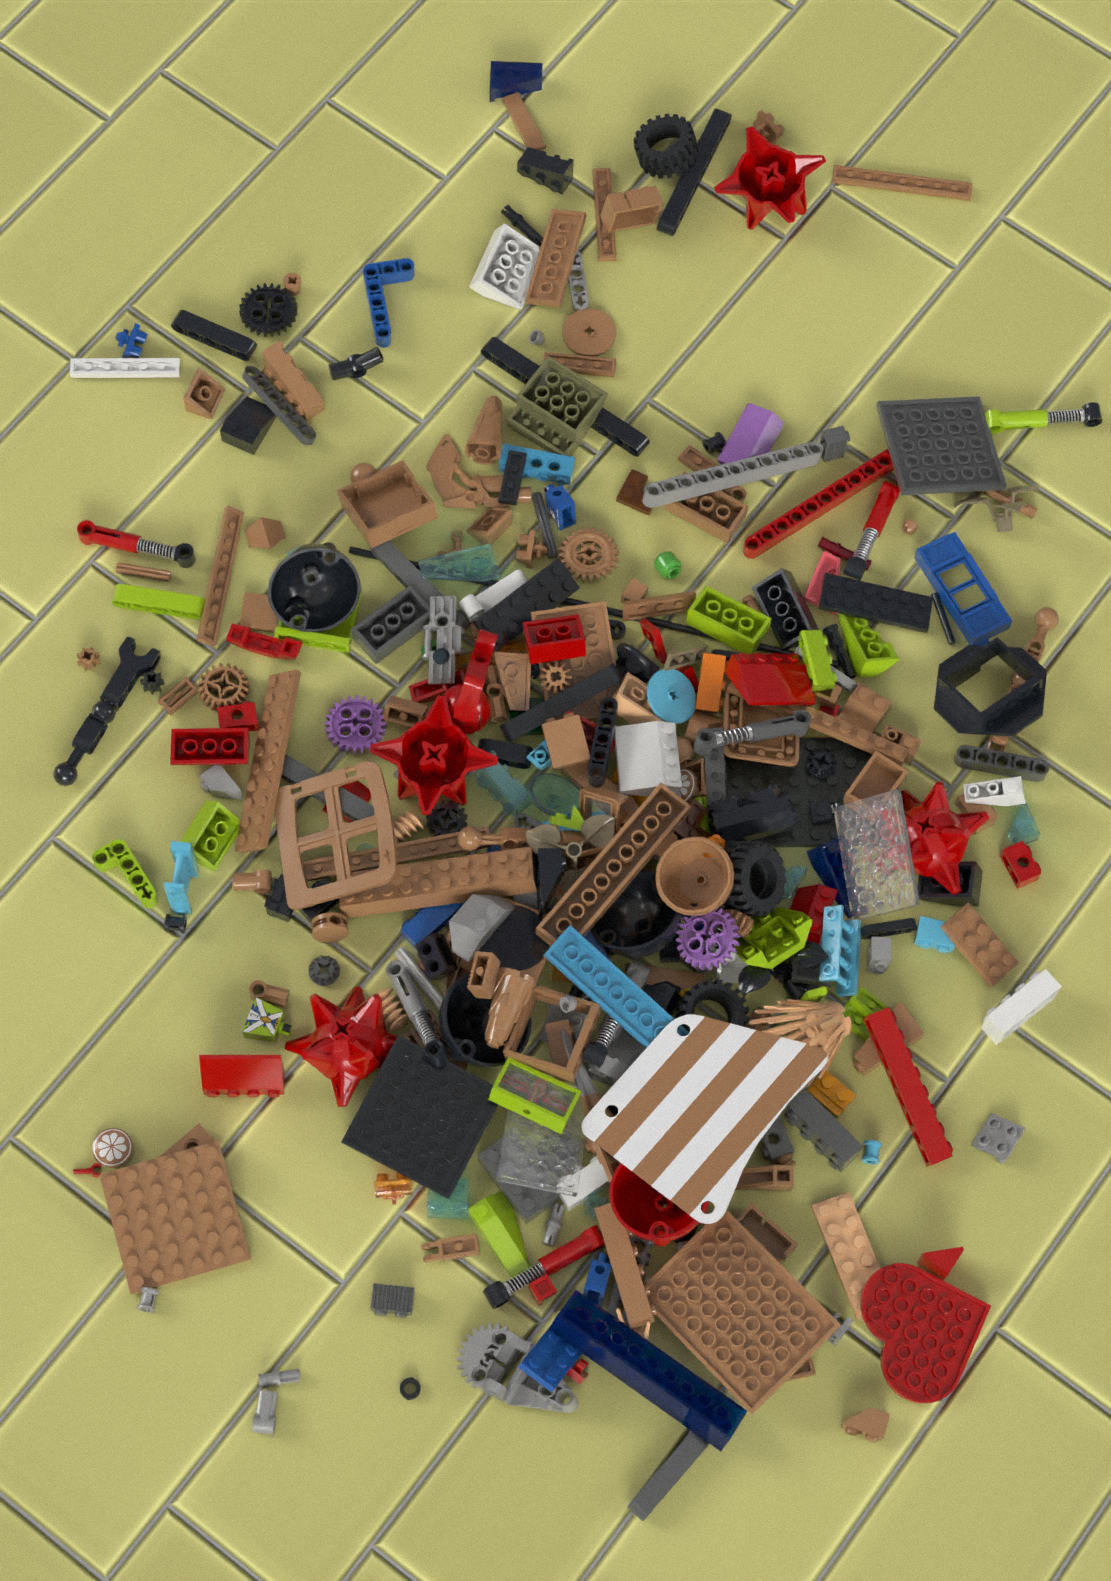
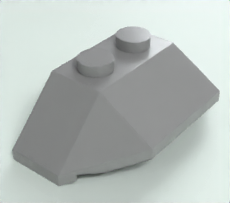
M472 894L449 921L452 952L466 962H469L475 955V952L485 944L515 909V906L500 896Z

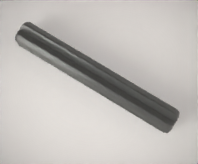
M533 493L532 500L544 544L547 547L548 558H557L558 552L542 493Z

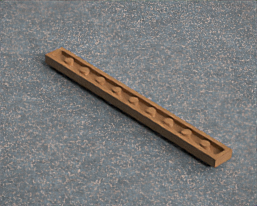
M730 682L727 692L743 698L734 684ZM759 705L782 716L793 715L796 710H805L811 715L810 728L868 753L874 754L877 751L901 767L910 750L808 705Z
M489 826L477 828L480 833L490 834ZM459 832L397 843V865L467 852L468 850H464L459 845ZM480 844L475 850L492 847V845ZM379 847L348 853L351 872L376 869L380 866ZM334 855L302 861L307 882L337 876Z

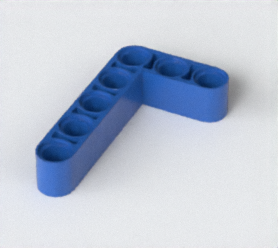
M409 258L370 263L363 268L364 285L375 342L382 348L388 347L391 344V328L382 285L411 281L415 276L414 262Z

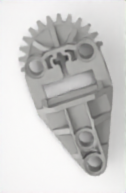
M489 1323L486 1330L483 1325H480V1332L474 1328V1336L472 1337L467 1334L466 1337L469 1341H461L465 1348L458 1349V1352L463 1356L457 1357L456 1360L463 1363L458 1365L457 1368L464 1370L460 1375L462 1378L467 1376L465 1380L467 1384L473 1381V1388L478 1387L486 1394L513 1406L572 1413L578 1408L579 1401L563 1379L550 1395H546L548 1390L518 1367L506 1388L499 1383L506 1370L491 1359L496 1358L499 1363L508 1367L517 1351L525 1354L521 1360L522 1362L535 1346L509 1331L507 1326L501 1329V1325L497 1323L495 1329H493V1325ZM506 1338L503 1344H499L501 1339ZM486 1374L482 1381H478L481 1375ZM571 1397L569 1403L563 1404L566 1398Z

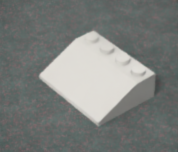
M505 223L494 230L469 287L483 297L521 310L525 303L541 247Z
M653 721L615 727L614 739L620 794L647 797L661 782L678 795L682 789L675 723Z

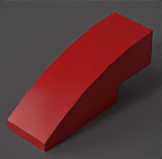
M463 669L456 671L454 684H428V679L408 686L412 701L417 703L435 701L438 695L442 696L450 687L462 684L466 672Z

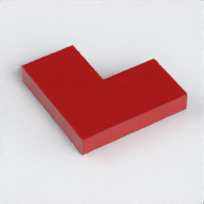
M646 618L640 620L639 624L643 636L651 642L655 658L662 664H665L667 653L659 628Z

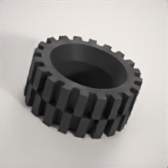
M669 113L664 114L662 118L660 115L655 116L656 120L653 121L651 118L648 119V124L640 126L641 131H636V137L633 140L634 149L641 168H643L646 174L649 173L651 177H655L657 174L659 179H663L664 175H667V178H672V174L675 173L677 176L681 175V170L686 172L689 169L688 165L693 166L695 163L694 158L698 157L697 151H699L691 123L689 121L686 122V118L683 116L679 119L678 114H673L670 117ZM679 138L678 143L668 150L655 151L651 149L663 139Z
M708 979L704 983L702 981L697 983L682 996L681 1002L676 1008V1011L679 1012L675 1015V1019L684 1015L694 1014L698 1002L713 1000L725 1009L728 1023L746 1027L745 1025L749 1022L750 1018L746 1016L749 1012V1006H743V1003L747 1000L744 996L739 998L737 994L741 991L738 988L734 991L730 989L733 984L727 982L725 985H722L723 980L717 979L715 982H712V979ZM682 1024V1026L690 1033V1027L686 1024Z

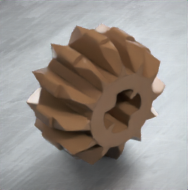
M557 660L554 661L553 667L550 662L546 663L549 670L544 667L541 668V671L546 673L545 675H539V678H545V681L540 683L541 686L547 683L546 691H549L551 686H553V693H557V686L561 692L564 691L562 684L565 686L570 685L565 679L572 678L571 675H565L570 669L567 668L563 671L562 668L565 663L562 662L558 667ZM558 672L560 680L552 681L551 673L555 674Z
M734 909L724 910V914L728 912L731 915L730 919L733 918L736 921L734 925L739 927V930L735 933H738L741 937H747L753 927L754 921L752 918Z

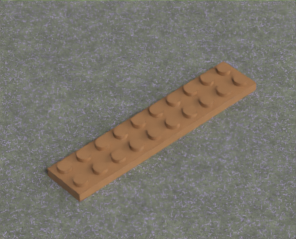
M296 669L269 675L236 839L235 851L239 853L267 849L301 676V672Z

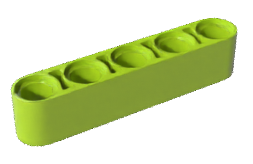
M117 584L112 604L124 609L200 620L205 599L196 595Z

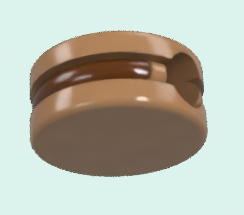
M337 912L323 913L317 915L311 921L312 936L316 941L323 943L337 942L346 938L349 934L348 920L344 914Z

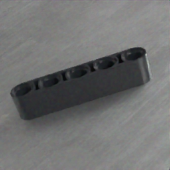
M179 310L171 324V327L176 332L243 361H249L257 348V343L253 339L186 310Z
M606 697L600 703L589 760L588 783L595 788H599L605 783L617 722L618 703L612 697Z

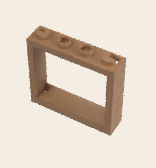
M536 985L526 1006H523L516 1025L514 1024L510 1032L509 1041L504 1043L503 1053L505 1061L510 1057L542 1073L574 1082L583 1054L600 1018V1005L574 997L577 1000V1006L573 1011L586 1014L587 1017L566 1067L520 1054L516 1050L537 1000L560 1006V999L568 995Z

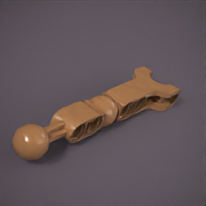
M1050 607L1041 608L1036 613L1035 623L1038 627L1034 637L1030 639L1025 649L1038 663L1045 648L1044 640L1047 632L1055 628L1059 620L1056 610ZM1015 671L1011 675V687L1008 693L1026 682ZM991 735L986 749L993 750L991 744L995 742L1001 746L997 751L1003 752L1010 736Z
M467 826L460 830L458 843L464 850L468 851L475 850L480 844L500 845L502 850L530 847L526 839V831L531 829L507 827L501 829L499 834L480 833L476 827ZM562 830L559 832L561 838L557 844L567 846L571 842L580 843L586 836L582 831ZM590 840L581 846L582 851L597 848L590 843ZM562 849V855L567 856L566 850Z

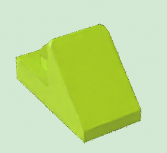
M574 804L570 819L567 818L566 814L558 812L555 815H550L549 819L550 824L580 831L585 822Z

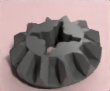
M320 955L318 958L313 959L309 965L310 979L320 986L333 984L340 975L338 962L329 955ZM319 965L322 966V967H324V968H325L326 966H329V967H328L329 975L326 974V973H324V972L321 974V973H320V972H321V969H320Z

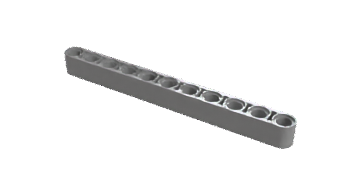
M808 442L649 483L645 488L642 502L645 506L654 508L815 466L820 461L823 446L819 442Z

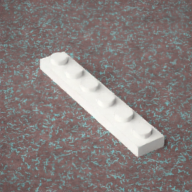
M71 358L70 377H180V358Z

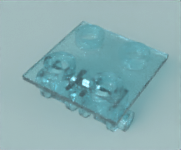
M469 1178L459 1179L449 1200L428 1189L427 1218L468 1219Z

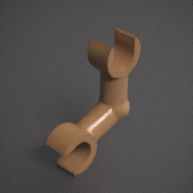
M462 531L459 538L454 537V532L451 534L454 549L437 553V558L445 556L444 559L440 560V564H446L450 558L461 555V542L464 539Z

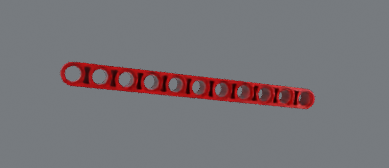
M884 450L747 537L744 543L743 554L749 559L760 556L892 472L894 467L889 450Z

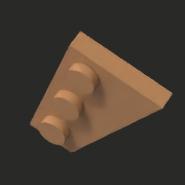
M493 652L509 710L528 711L531 664L529 663L528 654Z

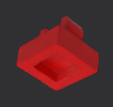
M582 1358L571 1367L567 1375L580 1385L589 1375L584 1371L589 1363Z

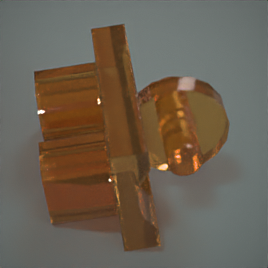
M383 1173L378 1174L377 1180L374 1181L376 1198L392 1199V1205L396 1204V1198H404V1195L412 1194L411 1179L399 1173L396 1174L395 1180H388V1174Z

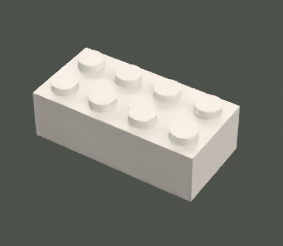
M1047 969L1041 973L1039 971L1035 972L1029 978L1030 981L1027 984L1022 983L1019 985L1012 996L1010 994L1001 1000V1004L997 1008L994 1006L986 1013V1016L982 1019L984 1023L981 1029L996 1045L1055 998L1062 986Z

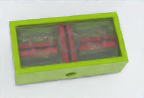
M508 1057L492 1087L488 1100L562 1134L582 1091Z

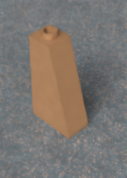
M900 1001L891 1011L896 1015V1025L898 1029L902 1030L905 1037L904 1043L906 1048L920 1040L924 1032ZM871 1037L865 1041L852 1059L855 1070L861 1072L863 1076L882 1065Z

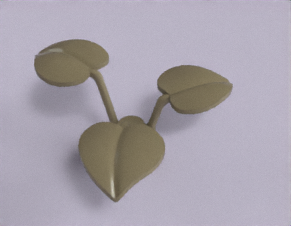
M1017 486L1008 489V492H1012L1011 502L995 505V508L1005 509V512H999L998 516H996L987 497H969L959 501L954 507L956 508L960 504H987L993 516V522L997 521L998 532L1012 531V511L1019 513L1021 508L1027 505V502H1014L1015 495L1032 490L1037 492L1039 487Z
M596 815L588 818L581 827V831L586 838L580 843L571 842L567 846L557 844L561 838L560 833L555 826L550 824L539 825L526 831V839L536 854L538 848L557 847L565 849L567 856L573 858L574 870L566 871L561 878V886L566 893L587 869L581 868L578 870L577 857L582 852L581 846L588 840L595 847L606 846L614 835L615 818L609 815Z

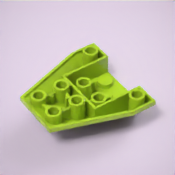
M776 907L765 916H750L754 921L751 932L747 937L740 936L735 939L740 943V945L735 946L737 955L747 965L772 969L804 948L812 920L803 912Z

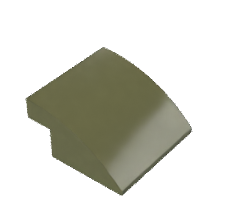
M548 356L518 393L517 406L506 419L507 426L547 452L571 457L594 423L608 393Z

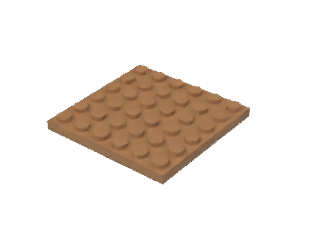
M219 1140L99 1174L130 1294L141 1292L142 1287L155 1288L251 1259Z

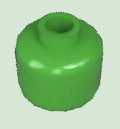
M663 552L657 556L654 567L663 578L673 579L680 574L682 564L674 553Z

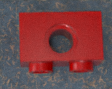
M245 701L238 705L228 704V706L222 705L217 707L219 728H249V732L259 730L255 702ZM236 715L242 716L240 719H234Z
M1020 841L1002 850L999 857L1017 889L1039 879L1041 867L1032 858V851L1028 845H1025L1024 841ZM1018 861L1024 862L1026 866H1020L1018 864Z

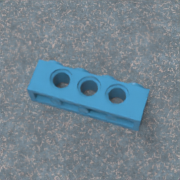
M503 444L499 460L500 472L504 473L509 450L527 453L523 478L531 477L544 482H556L559 485L571 484L575 457Z

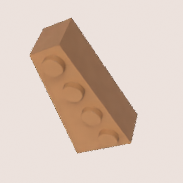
M278 341L262 352L265 368L263 371L269 379L272 378L277 390H282L286 400L295 406V410L300 416H303L308 421L325 410L324 400L311 382L306 383L307 380L303 371L300 368L296 369L290 353L287 355L284 353V345L281 341Z

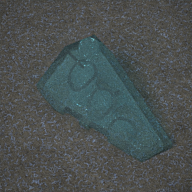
M490 543L418 561L423 579L483 582L500 578Z

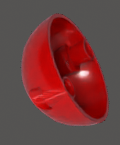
M622 1163L618 1165L610 1183V1204L616 1218L630 1233L641 1239L654 1242L658 1246H665L670 1241L688 1234L699 1224L697 1220ZM710 1201L702 1203L701 1211L703 1213H706Z

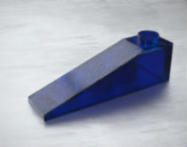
M848 834L806 851L813 869L824 885L838 890L835 901L838 905L844 906L843 912L847 918L864 912L861 889L857 884L858 869H855L854 864L856 855Z

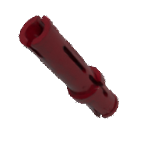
M823 536L817 546L847 562L849 557H853L855 553L841 546V543L832 542ZM867 558L865 571H868L872 560Z

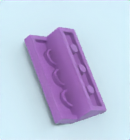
M748 403L717 461L723 465L769 453L785 423L774 412Z

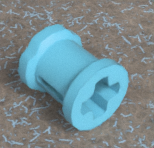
M865 1140V1154L862 1157V1162L872 1165L879 1164L878 1156L879 1148L882 1147L881 1142Z

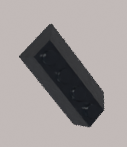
M781 568L752 587L764 614L772 618L770 626L782 650L795 648L799 645L798 637L800 631L819 630L790 571Z

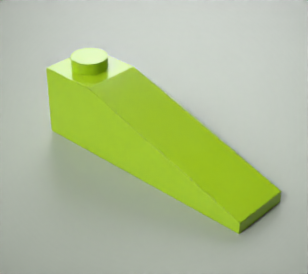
M837 613L852 665L859 678L877 676L899 661L893 646L889 642L885 643L880 638L881 634L878 631H873L868 626L869 622L866 619Z
M502 1191L485 1197L468 1209V1216L509 1275L513 1278L517 1274L520 1275V1272L523 1273V1270L526 1271V1268L529 1269L530 1264L513 1207Z

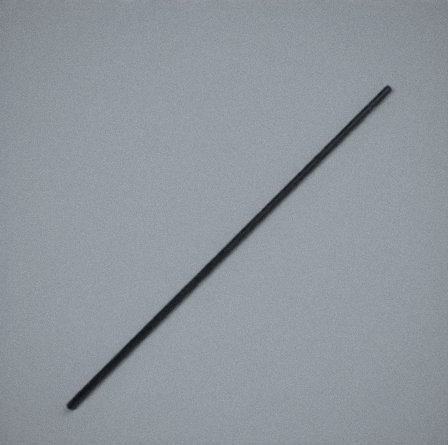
M353 546L349 548L350 554L378 560L369 550ZM409 560L418 570L489 587L499 582ZM567 598L561 604L575 606L588 604L589 602ZM607 607L608 615L623 618V610ZM653 617L646 618L658 627L717 640L691 626ZM760 643V645L756 649L768 653L789 654L794 652L788 649L782 650L780 647L771 646L763 643ZM832 660L830 665L837 669L839 661Z

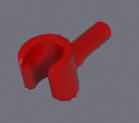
M95 1163L91 1168L74 1169L73 1174H91L97 1178L101 1173H95L93 1169L101 1168L102 1166L99 1163Z

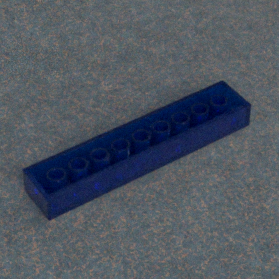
M577 1290L573 1292L549 1327V1330L719 1451H722L747 1413L746 1409Z

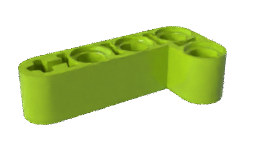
M113 840L93 853L92 859L98 871L105 872L118 866L141 905L147 909L154 908L157 905L158 898L155 889L123 840ZM118 848L124 849L121 853H115ZM100 858H107L104 863H98ZM129 863L133 864V867L130 869L124 868ZM137 879L143 880L141 884H134ZM144 891H146L148 896L151 897L150 899H147L145 897Z

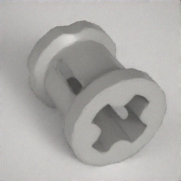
M142 1287V1296L137 1309L153 1313L155 1312L154 1303L156 1295L159 1294V1291L153 1288Z

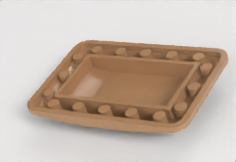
M726 676L723 713L724 732L726 730L730 731V729L744 728L749 723L784 717L762 706L748 705L745 699L727 692L731 680ZM791 734L756 742L743 740V742L738 741V743L724 744L723 753L727 757L782 766H795L799 760V736Z

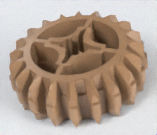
M222 663L219 664L218 668L213 665L212 671L206 669L207 675L201 676L202 681L198 683L200 687L198 692L201 694L200 698L204 701L205 706H210L212 711L222 705H238L242 701L247 700L246 695L249 694L248 688L250 684L247 681V675H243V670H238L236 665L232 668L229 663L226 664V667H223ZM229 677L236 680L239 685L230 682ZM209 690L213 691V693H217L219 695V698H216L213 695H211Z

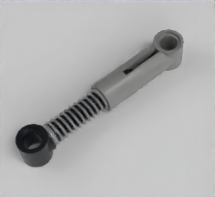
M391 961L386 967V974L390 978L409 1019L416 1026L425 1045V1054L434 1066H444L449 1061V1052L437 1037L435 1029L427 1016L428 1011L409 971L402 961ZM406 985L408 993H406L403 986Z
M632 961L626 976L639 988H642L649 977L651 969ZM608 1014L594 1041L589 1042L582 1057L583 1061L598 1068L602 1067L609 1051L607 1050L609 1044L619 1028V1024Z

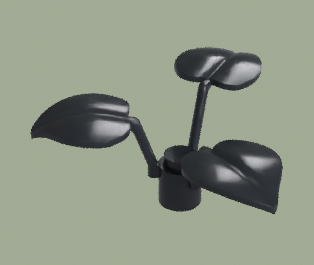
M806 941L803 949L790 956L789 966L787 963L781 962L774 967V972L768 968L753 965L744 967L738 977L739 989L742 995L745 996L767 985L771 975L779 983L785 984L792 977L793 966L801 969L816 965L828 959V954L817 943Z

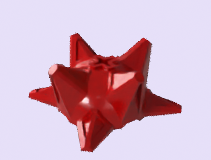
M753 126L746 128V152L741 156L732 174L716 185L714 189L717 194L743 196L746 201L747 228L753 230L771 210L776 211L790 224L795 221V213L804 215L807 212L805 178L823 165L826 159L824 155H796L794 152L780 148L778 145L770 144Z
M439 695L425 719L417 722L404 732L400 738L370 745V753L397 766V797L400 800H405L417 794L423 815H430L441 794L459 803L460 806H464L467 803L465 776L467 773L491 767L498 763L497 756L475 747L465 733L452 723L446 696Z
M942 782L935 783L923 803L907 790L900 791V810L883 807L879 811L891 838V844L870 865L872 871L905 869L907 872L924 877H933L953 895L961 892L958 864L963 859L970 836L989 819L987 812L955 814L950 810L944 783Z
M361 987L353 988L342 1008L316 993L311 995L310 1003L316 1026L314 1032L285 1043V1050L301 1055L305 1061L331 1080L338 1107H346L360 1080L367 1078L370 1073L383 1064L397 1038L396 1035L388 1033L385 1028L381 997L378 994H373L365 1001Z

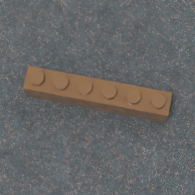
M610 1203L594 1208L631 1329L646 1325L647 1321L655 1322L653 1315L657 1314L654 1303H649L647 1297L651 1295L648 1283L643 1284L641 1277L645 1273L642 1264H637L635 1258L639 1256L636 1244L632 1245L630 1237H633V1234L626 1230L616 1218Z

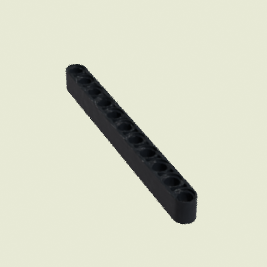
M491 337L481 349V354L487 360L524 384L529 381L540 367L496 337ZM603 407L591 426L592 429L636 457H639L650 443L647 436Z

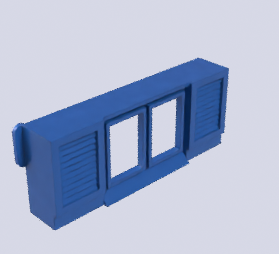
M956 532L947 534L917 549L914 559L935 592H938L942 603L969 645L984 646L989 642V638L1010 628L1012 619ZM963 563L971 574L972 579L948 590L939 574ZM977 584L986 599L962 611L952 595Z

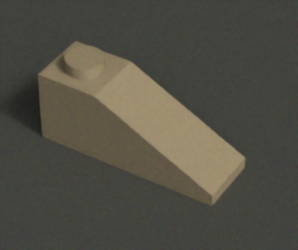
M693 634L680 637L668 653L663 669L668 671L702 662L703 653H706L708 645Z

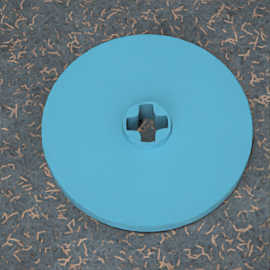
M662 669L650 678L647 687V697L653 712L664 722L681 724L690 719L696 708V695L689 679L675 669L668 671Z

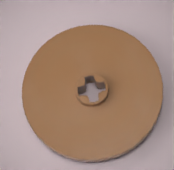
M584 309L572 313L566 319L562 335L566 346L572 352L578 355L594 357L607 352L612 347L616 338V328L612 319L604 312L596 309Z

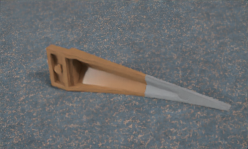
M563 1030L561 1031V1036L569 1060L574 1047L566 1031ZM581 1062L574 1080L577 1089L582 1091L580 1100L586 1117L602 1097ZM606 1107L605 1114L608 1117H614L609 1108ZM593 1142L599 1164H602L607 1179L611 1182L613 1174L621 1162Z

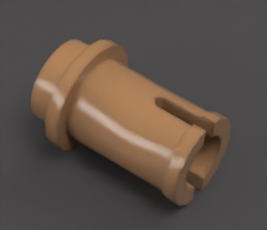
M747 595L742 599V604L762 613L755 602V597Z

